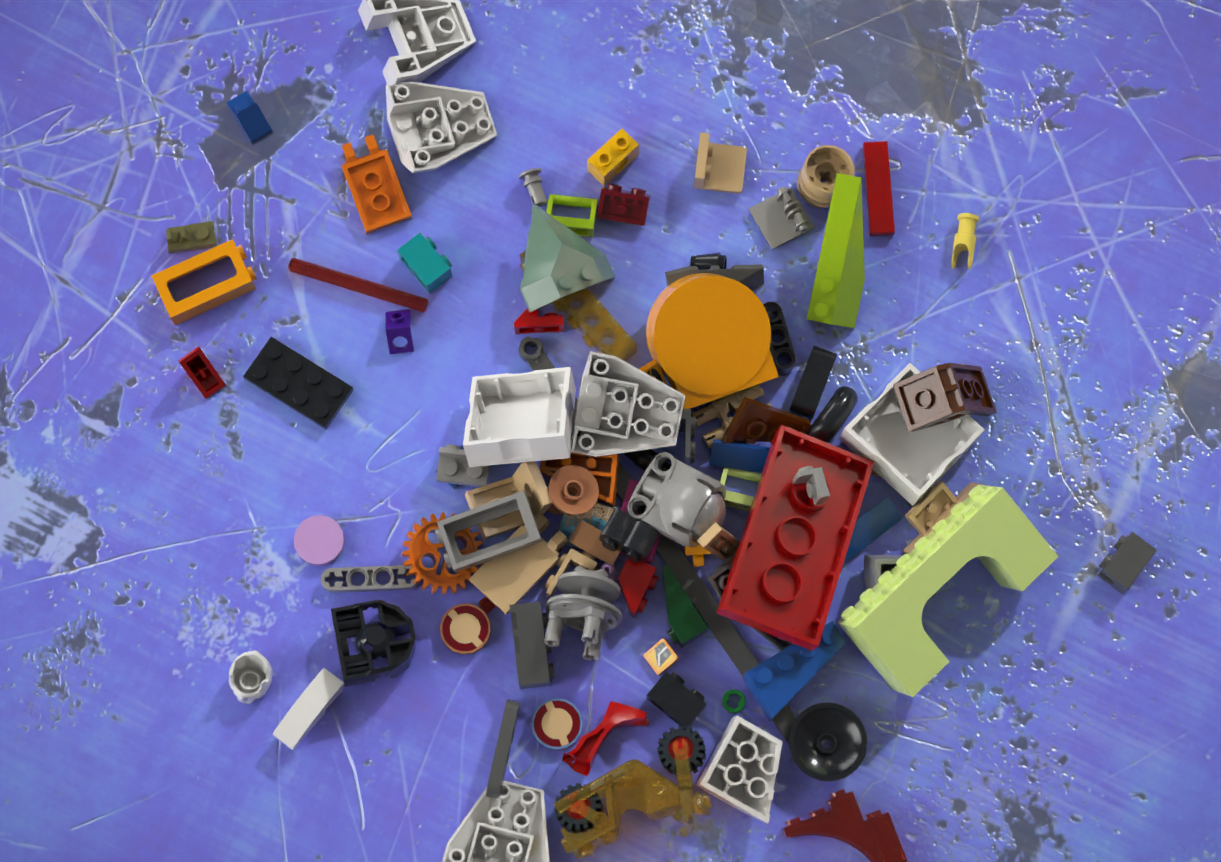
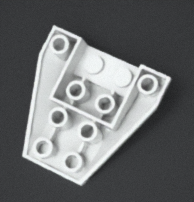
M411 81L386 85L387 120L400 161L412 173L436 170L497 137L484 92Z
M590 351L582 376L573 422L571 452L598 457L675 446L686 395L616 356Z
M503 781L500 798L497 799L487 797L486 788L448 841L442 862H549L544 790Z

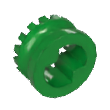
M735 689L727 691L722 699L723 707L730 713H738L743 710L745 706L743 693ZM735 694L741 698V701L738 702V708H730L726 702L730 700V695Z

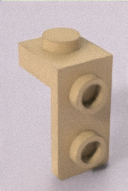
M572 548L568 554L563 553L557 564L560 567L555 576L551 574L544 588L548 589L546 591L547 597H553L557 590L558 577L566 573L570 565L575 567L580 565L586 570L596 571L598 568V563L595 561L596 558L588 552L582 551V553H579Z

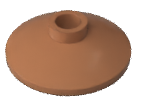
M567 465L558 469L551 477L549 496L553 504L560 511L569 515H581L588 512L596 504L599 496V487L595 477L587 469L577 465ZM568 489L574 490L575 496H570Z

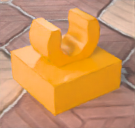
M700 543L695 548L684 546L685 555H692L694 567L704 566L703 554H711V552L703 548Z

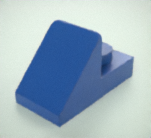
M248 91L226 102L251 143L273 132L258 104L254 102Z

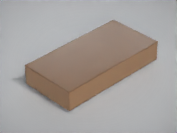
M580 519L568 542L613 566L621 551L606 549L599 540L602 531Z

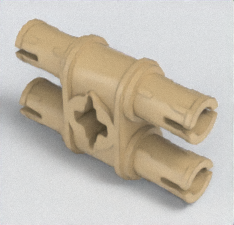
M760 384L710 401V405L691 413V417H696V427L715 418L721 421V427L702 435L708 449L712 447L713 439L722 440L733 417H728L729 411L735 414L744 397L754 400L764 396L763 389L759 388Z

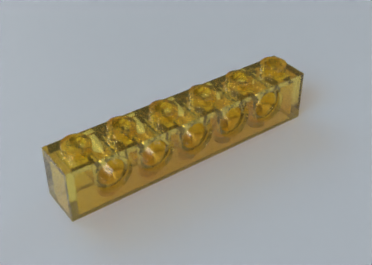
M526 250L520 254L521 264L519 266L523 272ZM588 288L552 303L558 312L563 311L568 316L566 320L574 330L579 329L584 335L582 336L584 342L590 348L595 347L599 353L613 355L623 361H627L637 352V344ZM574 301H580L583 306L579 309H574L570 304ZM596 319L599 323L595 327H589L586 325V321ZM605 337H611L615 340L611 345H605L601 341Z

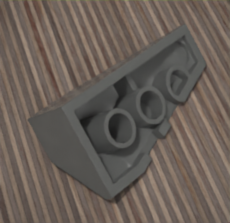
M762 264L734 265L731 269H720L718 265L704 270H698L697 266H688L665 272L667 287L680 278L698 273L721 275L742 283L750 290H754L764 284V268Z

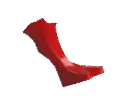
M610 701L600 725L595 730L582 736L572 751L564 753L562 761L566 762L575 772L588 776L600 747L612 730L622 726L648 727L650 720L646 718L647 713L628 705Z

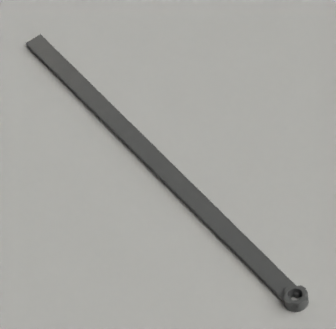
M528 336L521 340L519 355L523 361L528 363L532 371L555 368L543 351L542 342L538 338ZM526 346H536V353L533 355L526 354ZM575 397L574 417H575V412H576V407H577V401H578L576 397ZM620 462L617 495L623 502L629 480L632 478ZM646 505L640 506L637 509L639 515L646 511ZM660 534L656 548L657 553L665 565L668 564L696 610L743 677L747 671L759 665L758 661L729 619L717 614L718 603L676 542ZM786 704L772 721L789 744V733L796 716Z

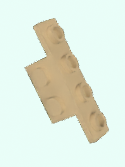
M938 481L904 515L919 534L903 549V552L909 554L915 548L914 545L919 539L927 537L933 531L932 528L938 521L945 520L951 514L950 511L956 504L964 502L969 497V492L974 487L982 484L970 482L955 497L944 482Z

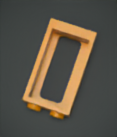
M232 239L151 275L167 312L175 325L256 289L253 281L257 278L252 267L246 268L243 260L247 259V256L241 245L236 247ZM225 257L231 258L237 271L234 277L181 301L176 302L168 287L169 282Z

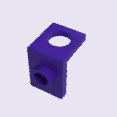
M410 309L385 312V330L389 354L414 352ZM396 337H404L407 339V344L403 347H397L394 345L393 340Z

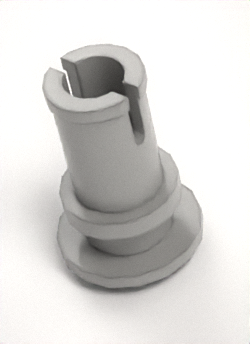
M533 168L524 171L518 177L521 180H525L523 184L528 189L532 205L535 204L539 207L548 201L541 182H543L542 177L538 176L542 170L541 168Z

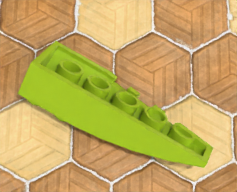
M837 173L806 319L855 328L865 282L861 177Z

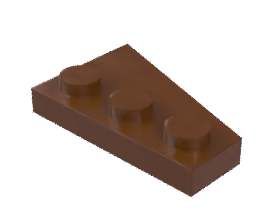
M744 397L722 440L724 443L733 444V441H745L746 444H755L756 442H770L772 444L775 431L781 425L806 434L812 424L809 419Z

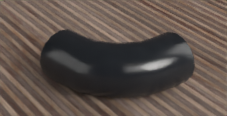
M839 387L810 426L806 435L830 443L856 406L858 401L856 392L850 387Z

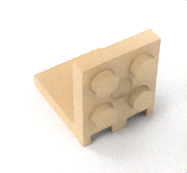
M536 461L522 462L512 477L469 490L465 493L470 509H474L525 491L535 519L540 514L544 515L553 503ZM514 511L477 526L483 540L518 529L521 525L525 526L521 512Z

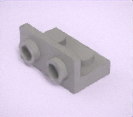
M446 445L445 448L439 447L437 482L476 487L487 485L489 466L469 467L465 451L460 449V446Z

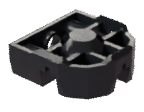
M374 600L331 609L344 687L373 682L380 675H390V678H395L409 668L415 653L416 637L411 618L399 606L386 603L383 600ZM370 607L373 609L377 608L379 621L365 624L363 611ZM411 634V638L398 641L395 639V636ZM356 637L357 654L350 656L347 638ZM366 643L373 646L372 652L364 648ZM382 656V659L387 657V667L373 668L372 660H377V657Z

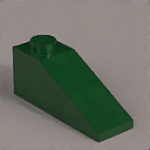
M666 564L663 566L662 572L667 623L670 629L667 631V634L674 645L678 643L682 648L707 633L708 627L674 573Z

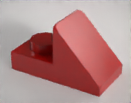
M527 308L514 322L515 335L564 332L563 315L546 313L544 316H539V309L529 312Z

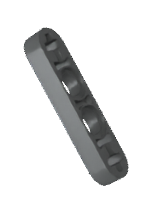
M507 699L487 785V797L500 798L519 714L520 702Z

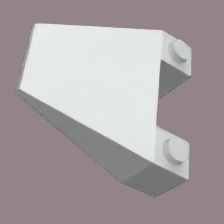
M362 0L358 10L366 31L384 27L389 28L399 53L398 56L389 57L383 69V75L387 84L408 81L420 83L476 42L460 0Z

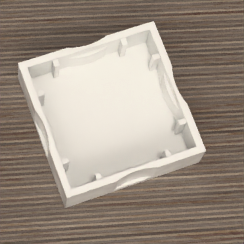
M909 363L886 386L880 397L868 404L844 428L839 439L856 455L873 461L872 469L914 506L968 451L985 429L969 415H965L951 422L908 432L893 384L921 373Z
M571 367L535 370L521 374L505 373L472 377L469 398L470 413L466 420L463 441L469 467L570 458L576 395Z

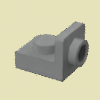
M806 466L800 468L792 479L793 484L808 482L806 485L809 498L813 499L814 506L824 504L830 497L822 467L813 469V466Z

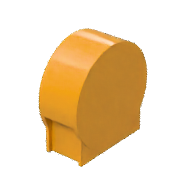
M692 274L671 283L660 293L652 305L646 326L648 349L652 359L657 361L662 373L667 376L670 387L686 395L683 409H691L779 377L769 349L771 326L768 314L757 295L742 283L717 274Z

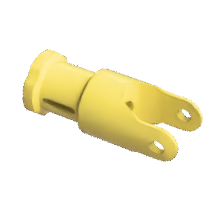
M960 213L957 215L959 226L958 233L954 236L951 265L955 269L960 252L968 250V268L971 269L977 239L975 228L976 223L979 222V216L971 213Z

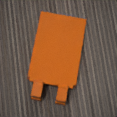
M374 134L364 137L370 154L361 158H356L351 142L341 145L347 160L341 167L366 234L412 218L388 151L384 149L379 150Z

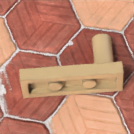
M716 522L697 540L703 548L723 562L736 553L740 542L739 539Z

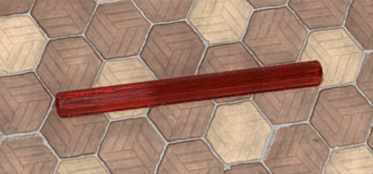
M291 258L288 265L290 272L413 310L425 312L429 302L427 298L307 261Z

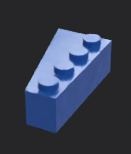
M833 621L824 626L819 646L813 651L793 644L750 669L742 677L769 722L847 643Z

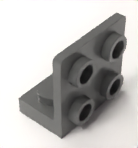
M683 409L678 434L684 432V463L690 466V463L695 462L696 443L691 442V439H695L696 417H691V409Z

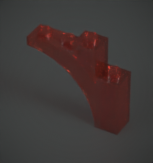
M845 789L830 794L831 799L826 802L828 812H825L824 808L809 813L811 816L809 819L801 821L800 817L786 821V827L781 829L785 840L804 835L826 836L854 847L871 862H908L889 812L882 814L881 810L869 813L866 815L867 820L864 821L853 791L846 793Z

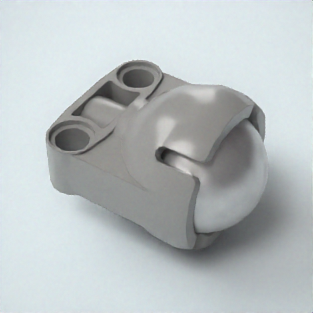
M662 452L653 459L630 498L627 510L636 520L654 527L660 534L682 546L695 548L699 544L697 540L715 522L720 526L723 525L726 515L724 503L726 489L720 481L674 458L670 453ZM672 462L669 470L662 471L665 463ZM646 505V511L642 515H637V509L640 506Z

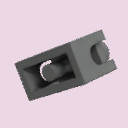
M1131 532L1127 537L1122 535L1113 546L1117 550L1112 557L1107 554L1099 564L1102 570L1097 576L1121 594L1128 590L1157 551L1134 532Z

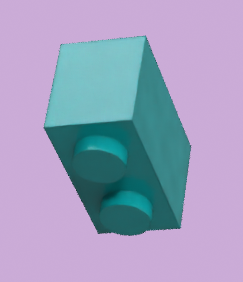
M418 233L401 246L397 252L400 260L430 294L452 277L450 268L452 264L444 254L440 256L436 252L437 246L430 237L424 238L421 233Z

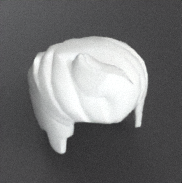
M256 650L239 655L229 670V684L233 693L237 696V700L242 703L251 704L254 700L263 697L272 681V667L269 661Z

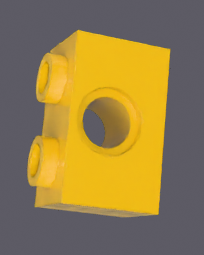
M620 129L587 160L588 172L605 187L639 155V144L627 132Z

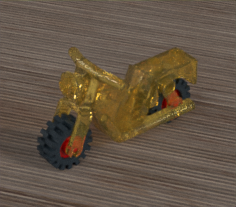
M683 725L678 726L679 729L672 727L669 733L665 731L663 739L660 738L658 742L660 761L669 773H676L679 788L641 761L632 759L587 785L581 786L580 783H575V787L569 785L566 791L562 789L560 791L561 796H557L556 802L553 804L556 812L555 815L562 827H564L560 829L564 836L560 841L566 853L572 852L576 859L579 857L586 858L593 854L595 848L600 845H608L619 838L618 835L623 832L621 816L630 809L642 811L652 821L673 815L674 820L684 823L679 833L682 837H687L696 827L694 813L710 815L709 809L713 807L705 793L700 795L697 791L694 796L692 771L696 773L698 771L697 768L703 766V759L706 758L704 741L696 730L693 731L691 727L687 726V729H685ZM606 797L608 817L602 811L604 807L601 799Z

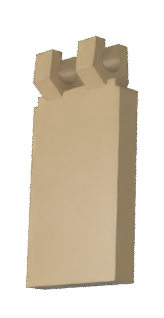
M542 514L535 519L540 534L549 526L548 519ZM521 525L509 539L525 534L527 532L526 526ZM559 530L548 543L542 538L543 542L487 561L469 581L507 615L510 612L509 605L518 604L559 561L558 551L568 542L567 537Z

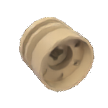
M823 145L811 151L797 177V189L800 196L814 207H830L837 173L854 176L855 166L851 157L843 149L832 145Z

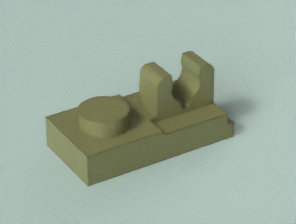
M214 221L166 229L169 254L217 246Z

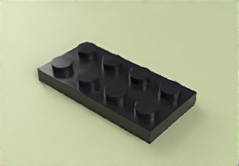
M270 337L243 375L245 380L327 430L354 390L349 384L273 337Z

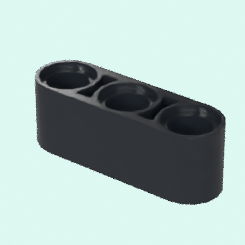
M767 302L763 304L766 312H772L776 315V319L769 320L771 336L780 335L783 338V341L780 343L771 340L769 349L778 375L785 376L793 370L796 360L780 305L775 302ZM784 357L789 360L790 364L782 366L777 360Z
M817 346L813 347L789 411L813 419L837 357L836 353Z

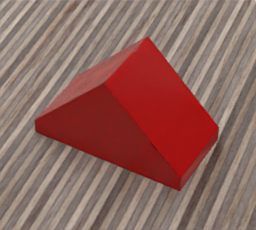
M199 346L178 360L205 399L226 385Z

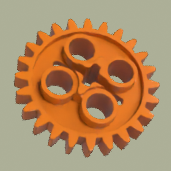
M442 512L439 519L432 513L430 515V522L424 517L421 518L422 527L416 523L412 526L415 533L408 531L406 534L411 541L403 542L402 545L408 548V550L403 551L401 556L408 557L403 566H411L407 575L415 574L417 576L413 582L414 584L422 581V590L426 589L429 585L431 586V594H434L437 588H440L441 594L445 595L447 588L450 589L452 594H455L457 585L460 589L464 590L466 588L464 580L471 584L469 579L472 576L470 574L474 575L478 569L474 566L453 575L447 571V564L444 559L440 575L436 574L441 558L439 551L444 546V543H431L428 540V534L435 533V530L439 529L437 522L446 519L445 513ZM472 527L459 531L455 535V539L461 540L464 544V549L460 550L462 555L479 551L478 547L483 544V541H475L479 532L471 533L470 529ZM422 558H431L434 562V567H424Z

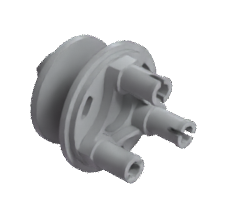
M579 565L574 569V572H567L558 577L557 588L563 594L553 596L546 602L545 609L549 617L544 643L551 647H558L563 626L583 632L581 640L586 642L583 658L589 661L599 660L601 641L605 638L606 631L617 627L622 621L621 611L609 603L619 598L620 587L608 578V573L604 569L590 571Z

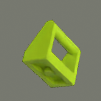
M549 194L546 213L577 235L593 237L598 199ZM553 205L591 208L590 219L553 216Z

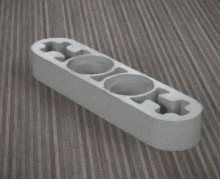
M403 565L330 568L321 575L322 586L325 590L332 593L411 590L416 588L420 581L414 584L415 578H413L411 583L407 584L405 579H397L399 584L394 585V571H398L397 575L399 577L406 576L407 572L411 569V566ZM381 572L390 574V581L386 585H380L376 581L377 575ZM343 573H347V587H344L343 581L335 582L333 587H331L329 582H326V579H330L332 574H335L337 579H344ZM355 573H362L365 576V582L361 586H354L351 583V577Z

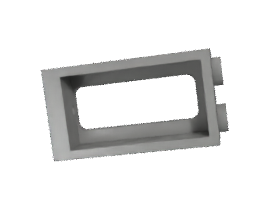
M525 491L438 521L439 529L435 530L439 543H444L447 553L443 554L447 567H452L456 573L543 542ZM514 511L521 512L527 529L525 534L467 555L460 553L455 539L457 532Z

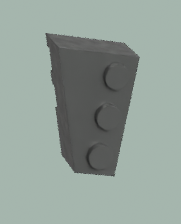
M540 601L509 605L520 689L551 686L550 679L555 678L553 663H548L547 653H552L551 646L544 643V628H547L548 614L542 613Z

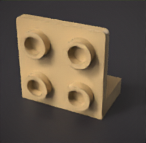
M700 132L694 188L742 193L747 148L709 142L710 133Z

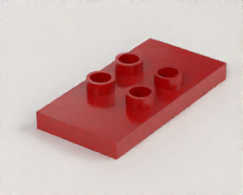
M781 425L775 431L717 614L813 651L817 648L874 462ZM806 466H813V469L822 467L830 497L824 504L814 506L813 499L809 498L806 485L808 482L793 484L792 479L800 468Z

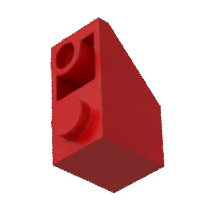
M627 559L618 577V584L630 616L635 618L638 612L643 613L648 599L645 598L648 589L654 590L659 577L655 575L656 567L645 562L633 563Z

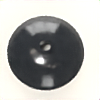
M819 703L808 707L795 719L789 733V749L795 764L806 775L820 781H837L851 775L862 763L867 750V735L862 722L851 710L835 703ZM825 739L831 743V747L828 749L822 746V741Z

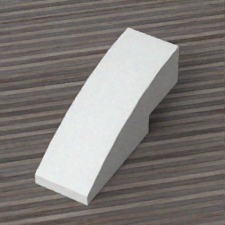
M323 668L290 708L273 732V736L294 750L323 717L330 704L342 692L344 682Z

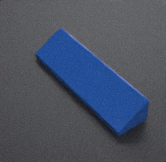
M888 496L857 519L843 565L902 520L901 515Z

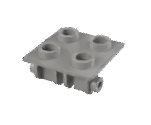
M783 186L777 190L778 194L748 208L772 250L815 228L791 187L786 189Z

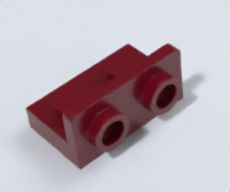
M608 184L607 187L601 189L597 218L645 226L651 195L646 194L644 189L632 188L631 191L622 190L620 185Z

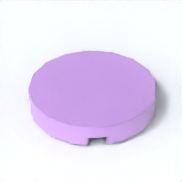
M323 515L311 516L302 521L297 527L293 538L295 550L300 558L308 564L315 566L328 565L342 553L345 544L344 533L339 524L331 517Z

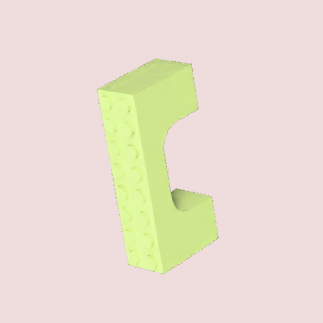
M987 485L974 487L964 502L956 504L951 509V514L945 520L938 521L933 526V531L927 537L919 539L914 545L915 548L909 554L901 556L896 562L897 565L891 571L883 573L878 578L879 583L872 589L864 591L859 597L860 600L854 606L846 608L841 614L842 618L837 621V624L893 690L914 697L950 662L926 634L922 625V611L926 602L967 562L977 557L1001 587L1024 591L1059 557L1003 487Z

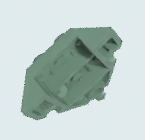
M533 204L532 222L529 228L523 265L525 268L520 285V292L529 312L550 305L558 299L590 286L594 287L615 278L604 253Z

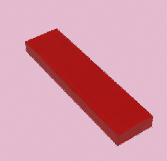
M863 142L870 236L894 235L895 226L888 142Z

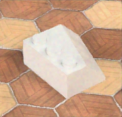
M739 716L732 717L695 786L739 811L769 824L771 801L773 800L775 778L778 772L783 741Z

